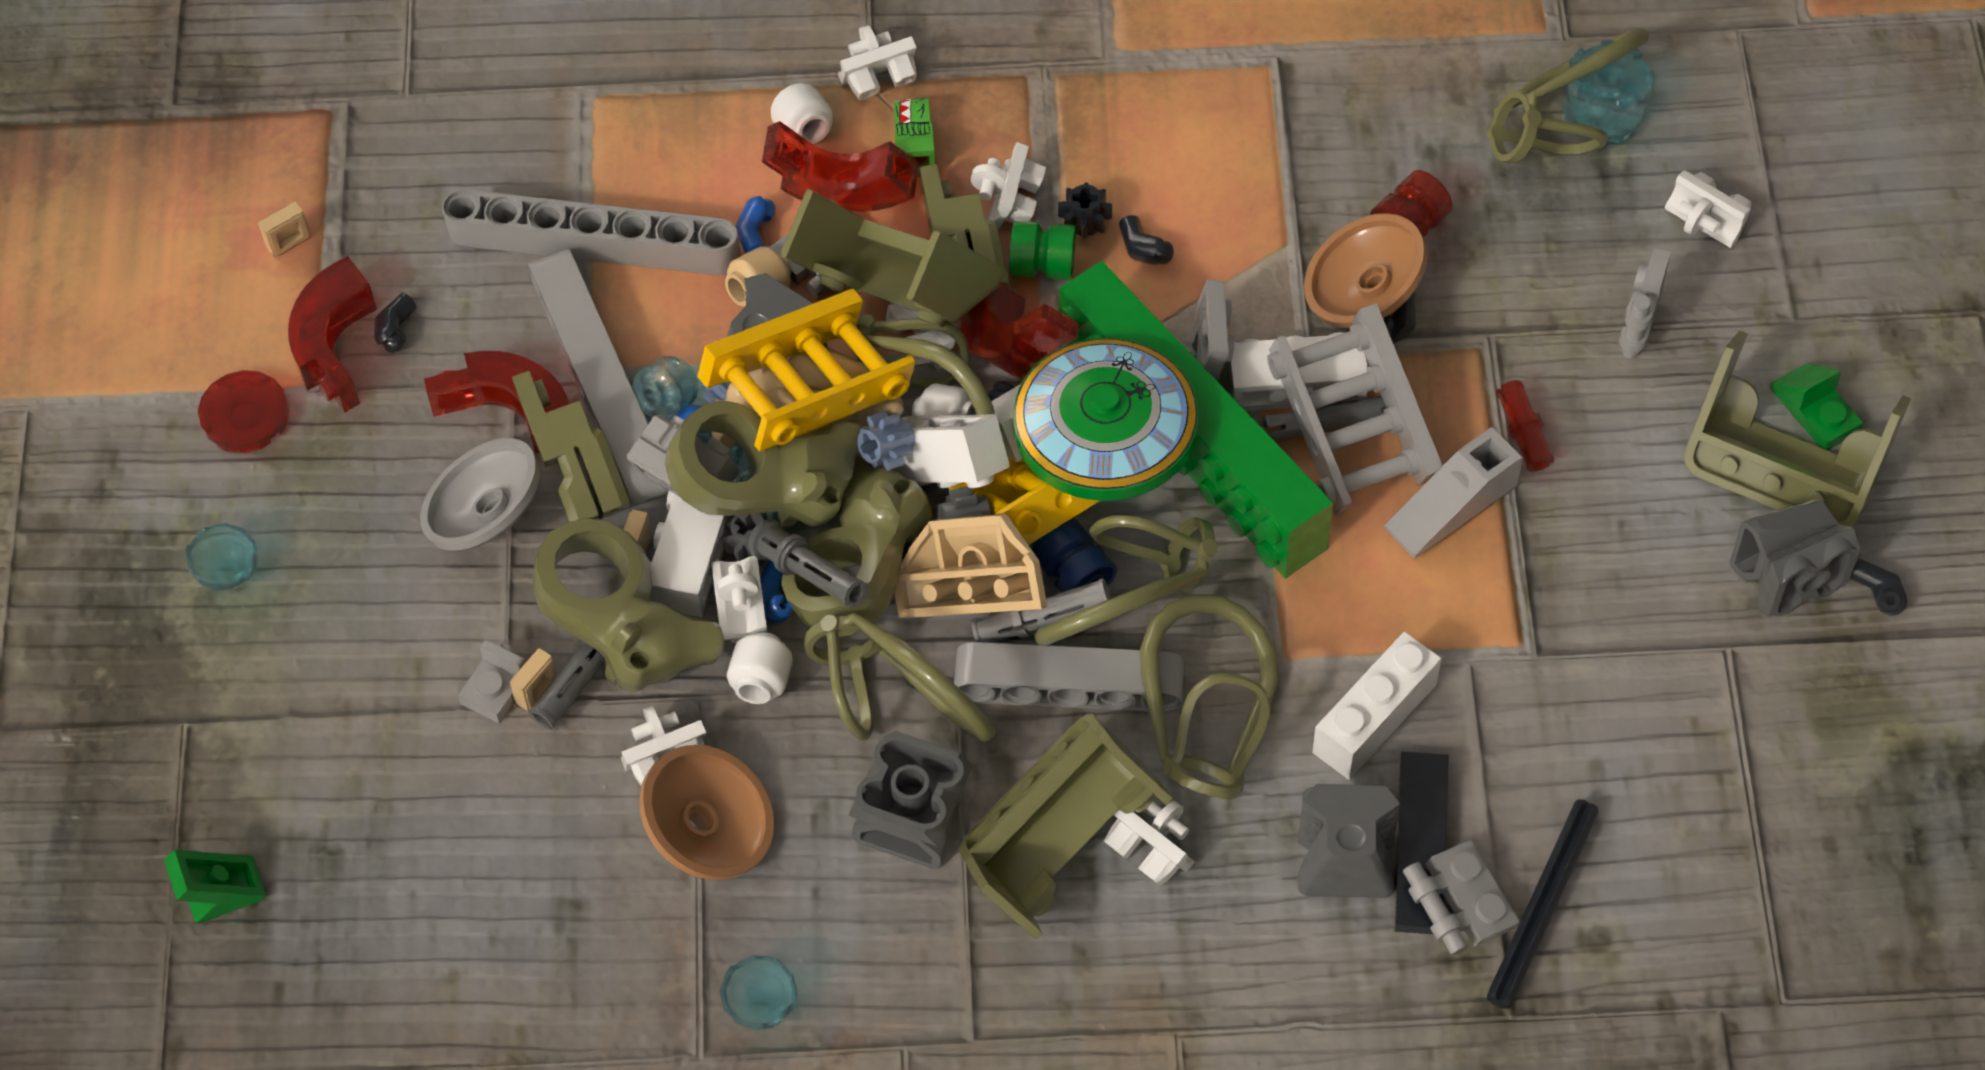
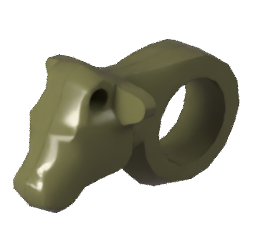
M715 399L714 402L704 404L690 414L679 426L669 443L665 467L670 485L683 501L698 511L708 515L726 516L778 511V522L782 527H791L798 521L808 526L816 527L833 519L842 504V495L852 478L854 463L860 454L857 441L861 426L852 420L843 419L837 421L830 429L800 435L785 445H775L759 452L754 444L761 417L740 403ZM712 431L726 434L737 441L747 454L750 463V479L748 481L732 483L719 480L708 473L699 462L695 450L696 435Z
M861 454L857 456L852 478L842 495L840 508L841 527L825 530L809 538L807 541L811 551L831 561L841 569L848 566L861 565L855 578L866 582L868 587L867 594L860 605L850 608L831 595L815 597L819 588L799 575L783 574L781 585L785 596L805 626L811 628L826 615H834L835 617L848 616L855 612L861 617L868 618L874 622L884 613L890 604L896 588L903 549L905 551L909 550L910 546L922 532V529L932 519L933 508L926 493L916 481L905 479L894 469L887 471L884 465L874 468L872 463L867 462ZM821 571L819 572V573L822 574L823 576H825V577H827V578L829 577V576L826 575L825 573H823V572H821ZM840 630L838 635L839 637L849 636L858 632V630Z
M582 518L560 525L550 531L539 547L535 557L532 583L537 605L542 613L558 626L602 653L607 660L605 669L606 679L614 685L618 683L621 689L635 693L647 685L665 683L689 668L700 665H712L724 651L725 639L721 626L715 621L690 618L660 602L651 601L652 577L650 561L643 547L629 532L608 521ZM582 551L598 553L611 560L619 569L624 583L620 589L610 596L597 599L580 597L568 591L559 581L555 567L559 561L570 554Z

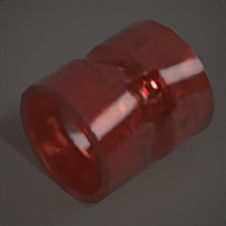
M1414 170L1394 189V194L1389 193L1370 211V215L1395 214L1410 220L1425 237L1429 229L1437 226L1452 211L1453 203L1448 191L1437 178L1428 172Z

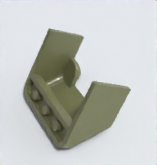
M809 189L805 192L780 253L781 256L821 276L819 284L825 288L842 293L848 287L920 312L918 319L939 328H943L945 321L949 323L957 322L1000 286L1006 271L1003 267L941 232L933 230L930 240L920 238L863 219Z
M1739 330L1725 347L1687 444L1684 460L1688 470L1700 479L1776 510L1821 499L1839 525L1853 527L1859 519L1886 461L1911 398L1902 395L1890 415L1883 435L1869 429L1855 430L1844 439L1838 454L1753 420L1759 406L1758 392L1749 381L1732 375L1748 333Z
M1086 714L1078 719L968 832L960 845L959 852L981 891L1037 940L1043 932L1035 921L1034 916L1043 915L1055 902L1056 881L1053 877L1119 809L1125 814L1133 811L1142 812L1151 805L1156 797L1166 806L1173 798L1157 777L1093 714Z

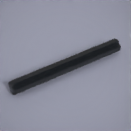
M1578 799L1574 802L1487 994V1000L1491 1004L1497 1005L1502 1009H1509L1512 1006L1599 813V809L1595 804L1588 803L1584 799Z

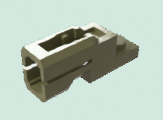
M937 164L920 167L921 192L930 235H932L933 230L941 232L1006 269L996 223L984 216L979 193L952 198L949 181L940 180ZM1006 271L1000 286L981 301L983 309L1001 307L1010 302L1009 281ZM976 305V306H975L973 309H971L969 312H971V311H977V310H978V305Z
M530 371L513 376L514 387L544 466L548 467L558 463L564 479L558 489V494L568 521L572 522L582 518L599 520L598 511L577 459L576 452H579L603 517L605 518L630 508L631 503L604 432L589 425L580 400L545 413L543 407L551 405L542 379L533 382Z

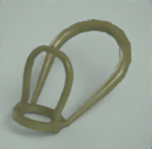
M1634 28L1619 34L1547 71L1519 91L1510 92L1505 96L1501 103L1494 107L1492 125L1487 130V138L1490 141L1494 157L1500 162L1510 164L1518 163L1526 156L1530 149L1560 155H1580L1597 151L1604 147L1609 139L1603 130L1580 123L1544 118L1538 111L1537 98L1602 69L1638 49L1647 42L1648 32L1644 28ZM1523 104L1525 108V113L1522 117L1525 125L1523 134L1505 130V122L1511 109ZM1537 128L1582 135L1594 140L1579 144H1560L1540 140L1535 137ZM1503 140L1516 143L1517 146L1508 154L1506 153Z
M861 314L859 316L856 327L874 348L877 346L930 360L951 373L941 378L911 376L910 387L927 388L932 384L951 386L959 382L967 392L977 415L995 414L994 406L982 381L968 366L970 359L968 341L964 333L957 327L946 321L943 328H939L918 318L875 321L874 314ZM911 329L939 330L957 341L961 358L943 345L922 339L875 335V332Z
M1114 515L1098 520L1089 530L1094 541L1111 550L1161 564L1165 579L1151 582L1043 626L1036 631L1035 640L1039 645L1047 646L1158 601L1175 591L1181 593L1190 592L1200 583L1203 577L1208 575V567L1212 556L1218 550L1212 525L1198 517L1189 518L1181 524L1178 530L1136 516ZM1116 527L1135 528L1156 534L1171 542L1166 554L1113 538L1103 533V531ZM1198 528L1201 540L1190 537ZM1183 547L1198 552V558L1193 569L1190 572L1178 575L1177 571L1181 568L1180 554Z
M1191 594L1166 604L1149 622L1140 647L1142 682L1160 761L1164 764L1163 776L1169 777L1182 786L1201 794L1222 799H1235L1243 791L1245 784L1243 773L1261 742L1270 719L1271 705L1279 683L1277 653L1265 627L1244 606L1220 595ZM1195 612L1215 613L1234 622L1250 638L1259 658L1260 682L1258 683L1239 674L1230 673L1211 674L1198 682L1188 693L1183 705L1178 725L1176 746L1173 755L1168 754L1160 679L1159 649L1165 632L1177 619ZM1221 683L1240 685L1256 693L1228 768L1203 758L1184 755L1190 718L1196 701L1208 688ZM1182 768L1208 774L1227 785L1200 779Z
M855 612L848 616L835 617L834 615H826L819 623L812 626L806 632L804 637L806 654L817 663L829 665L832 691L839 714L845 726L858 740H868L873 730L872 712L862 664L874 653H880L930 703L966 733L981 742L989 741L994 737L995 727L961 689L920 653L901 639L878 627L872 620L861 617ZM840 630L863 631L870 639L862 646L853 645L847 651H840L838 632ZM827 635L828 651L819 649L814 645L818 639ZM841 665H851L861 725L850 709L844 690Z

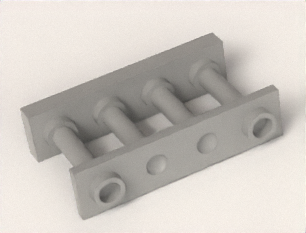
M1377 303L1361 308L1351 321L1353 325L1350 327L1349 332L1291 351L1287 338L1283 335L1276 338L1269 349L1270 354L1267 355L1269 369L1275 380L1281 379L1320 476V479L1317 480V486L1333 502L1332 509L1335 516L1344 513L1352 503L1349 496L1350 492L1407 473L1409 476L1414 475L1417 485L1420 486L1425 484L1443 466ZM1355 348L1358 351H1364L1370 366L1367 367L1366 373L1308 393L1299 371L1300 367ZM1370 390L1381 393L1386 406L1384 414L1327 434L1324 433L1315 409ZM1388 431L1392 434L1397 433L1403 448L1400 456L1341 476L1332 451Z

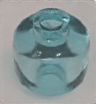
M663 356L639 370L634 377L632 389L641 410L647 416L653 418L654 415L659 414L665 419H669L682 412L696 400L699 385L693 368L685 360L677 356Z

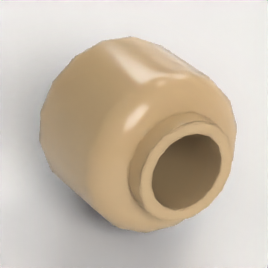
M760 246L732 260L725 278V287L728 295L734 303L745 307L746 289L744 278L763 273L768 274L790 288L791 267L788 260L773 249Z

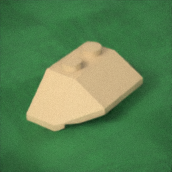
M1007 514L929 521L910 546L901 562L894 591L899 618L1047 608L1039 560Z

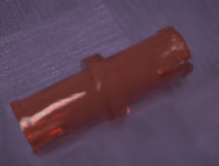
M1514 380L1501 385L1502 389H1497L1496 395L1509 421L1507 431L1512 439H1516L1526 462L1527 470L1537 472L1549 467V463L1553 464L1555 458L1541 430L1544 424L1539 413L1533 411L1523 382Z

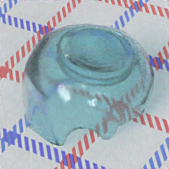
M229 523L201 528L191 543L186 546L185 551L190 574L202 587L215 592H231L243 586L249 581L259 562L258 550L253 538L243 528Z
M753 955L729 967L720 988V996L723 1009L737 1024L751 1030H766L782 1023L793 1013L797 1003L798 989L794 974L780 960L763 955Z

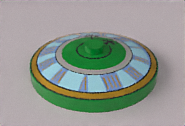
M1095 338L1078 341L1059 348L1044 357L1023 379L1013 408L1015 440L1020 454L1029 468L1044 482L1061 492L1083 499L1098 501L1132 498L1152 491L1166 483L1184 466L1190 457L1198 433L1197 398L1189 379L1177 364L1161 352L1147 345L1117 338Z

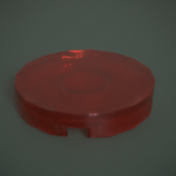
M247 370L226 374L213 382L201 396L198 408V416L204 435L209 441L211 440L216 443L218 448L233 453H249L271 443L270 439L275 437L278 432L281 434L286 428L290 413L284 389L278 382L260 371Z

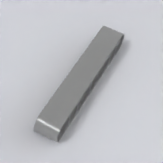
M466 189L451 192L442 202V212L451 241L465 247L544 256L569 249L573 258L579 260L710 275H727L730 262L741 256L737 229L729 220L722 218Z
M566 249L527 263L535 291L596 428L604 432L631 507L667 494L669 490L636 471L627 460V454L638 438L643 436V431L648 423L571 251Z

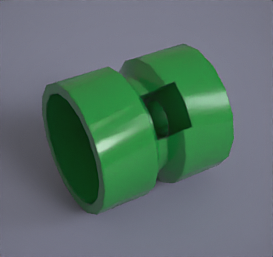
M1014 220L1010 245V277L1035 279L1038 273L1043 271L1046 278H1050L1052 281H1071L1075 259L1076 225L1056 223L1055 225H1050L1047 231L1044 232L1039 222Z

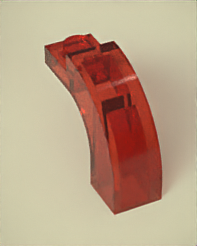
M778 121L767 128L762 162L782 176L780 189L799 200H803L806 190L809 189L829 200H833L849 211L865 212L894 207L915 197L920 162L891 141L863 153H835L815 146L787 125Z
M349 256L322 270L304 287L294 303L288 324L289 345L303 385L307 391L318 385L326 400L331 401L335 399L344 412L358 406L360 401L352 378L333 354V348L339 335L349 325L377 310L370 284Z
M1000 284L995 291L961 317V330L968 341V347L972 353L1012 376L1026 377L1029 371L1048 354L1077 339L1079 323L1046 303L1024 315L1026 299Z
M475 351L464 353L467 368L457 371L447 370L440 372L436 376L423 378L434 417L483 405H496L508 408L517 413L527 424L536 454L540 452L514 387L512 377L530 371L533 382L542 379L551 405L543 407L545 413L569 405L567 395L562 386L549 371L528 358L508 352Z

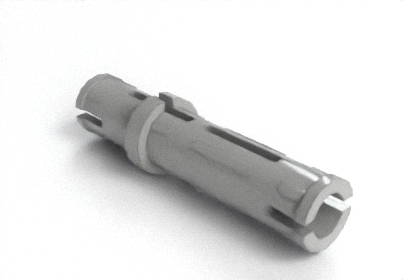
M1102 578L1096 582L1046 597L1047 608L998 612L982 618L972 619V632L975 641L983 643H995L1014 636H1018L1019 639L1030 637V631L1037 630L1111 599L1110 591L1106 581Z

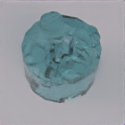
M1603 40L1601 41V46L1592 47L1585 51L1583 47L1580 48L1569 61L1568 69L1615 41ZM1636 49L1608 66L1565 85L1562 100L1564 121L1599 128L1607 134L1608 141L1612 143L1628 140L1630 134L1636 131L1646 118L1653 85L1654 72L1653 69L1650 71L1649 66L1642 60L1643 53Z

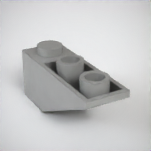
M1493 427L1489 428L1458 450L1384 525V529L1413 559H1416L1516 487L1523 457Z

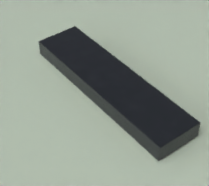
M1401 751L1394 932L1433 934L1430 929L1433 923L1422 904H1416L1408 890L1411 885L1403 870L1413 863L1420 862L1427 876H1432L1426 863L1432 856L1446 851L1448 754ZM1441 893L1439 896L1445 905V897Z

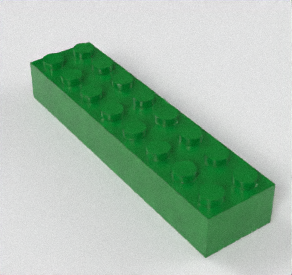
M1102 260L1059 288L1058 315L1060 318V333L1058 338L1062 347L1078 341L1095 338H1117L1135 341L1167 356L1187 376L1194 389L1198 403V433L1190 457L1178 472L1182 475L1188 474L1198 485L1204 500L1209 505H1217L1227 516L1228 523L1233 531L1240 537L1246 536L1256 547L1258 556L1267 567H1275L1286 579L1328 550L1333 502Z

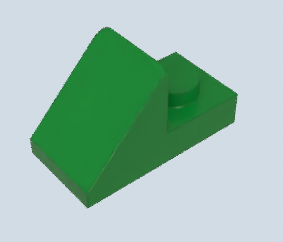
M1806 363L1771 382L1769 388L1816 444L1823 449L1829 450L1842 443L1851 432L1862 429L1863 422L1836 391L1841 372L1838 369Z
M174 849L164 859L176 900L189 903L196 923L205 922L255 904L266 897L253 856Z

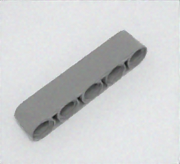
M970 642L962 644L956 651L954 684L974 703L1149 712L1141 677L1140 650ZM1159 651L1164 712H1172L1178 710L1183 705L1185 661L1184 658L1173 652Z

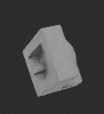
M484 640L480 646L483 660L458 694L460 705L500 724L515 702L509 681L523 667L525 662L521 653L512 646L503 643L498 646Z

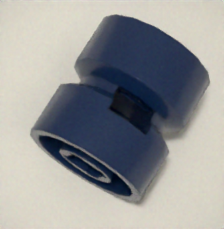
M1076 518L1068 520L1039 538L1032 549L1044 573L1049 578H1057L1054 585L1060 592L1081 587L1102 578L1106 581L1107 586H1109L1117 574V566L1099 546H1094L1093 538Z

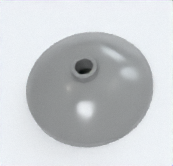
M502 438L483 443L460 456L441 473L424 499L420 513V526L424 535L436 547L443 550L456 551L479 547L503 534L524 514L534 498L540 478V462L536 453L527 443L521 440Z

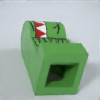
M929 98L894 100L897 179L920 177V167L935 164ZM928 156L927 160L920 165L908 164L903 159L906 157Z

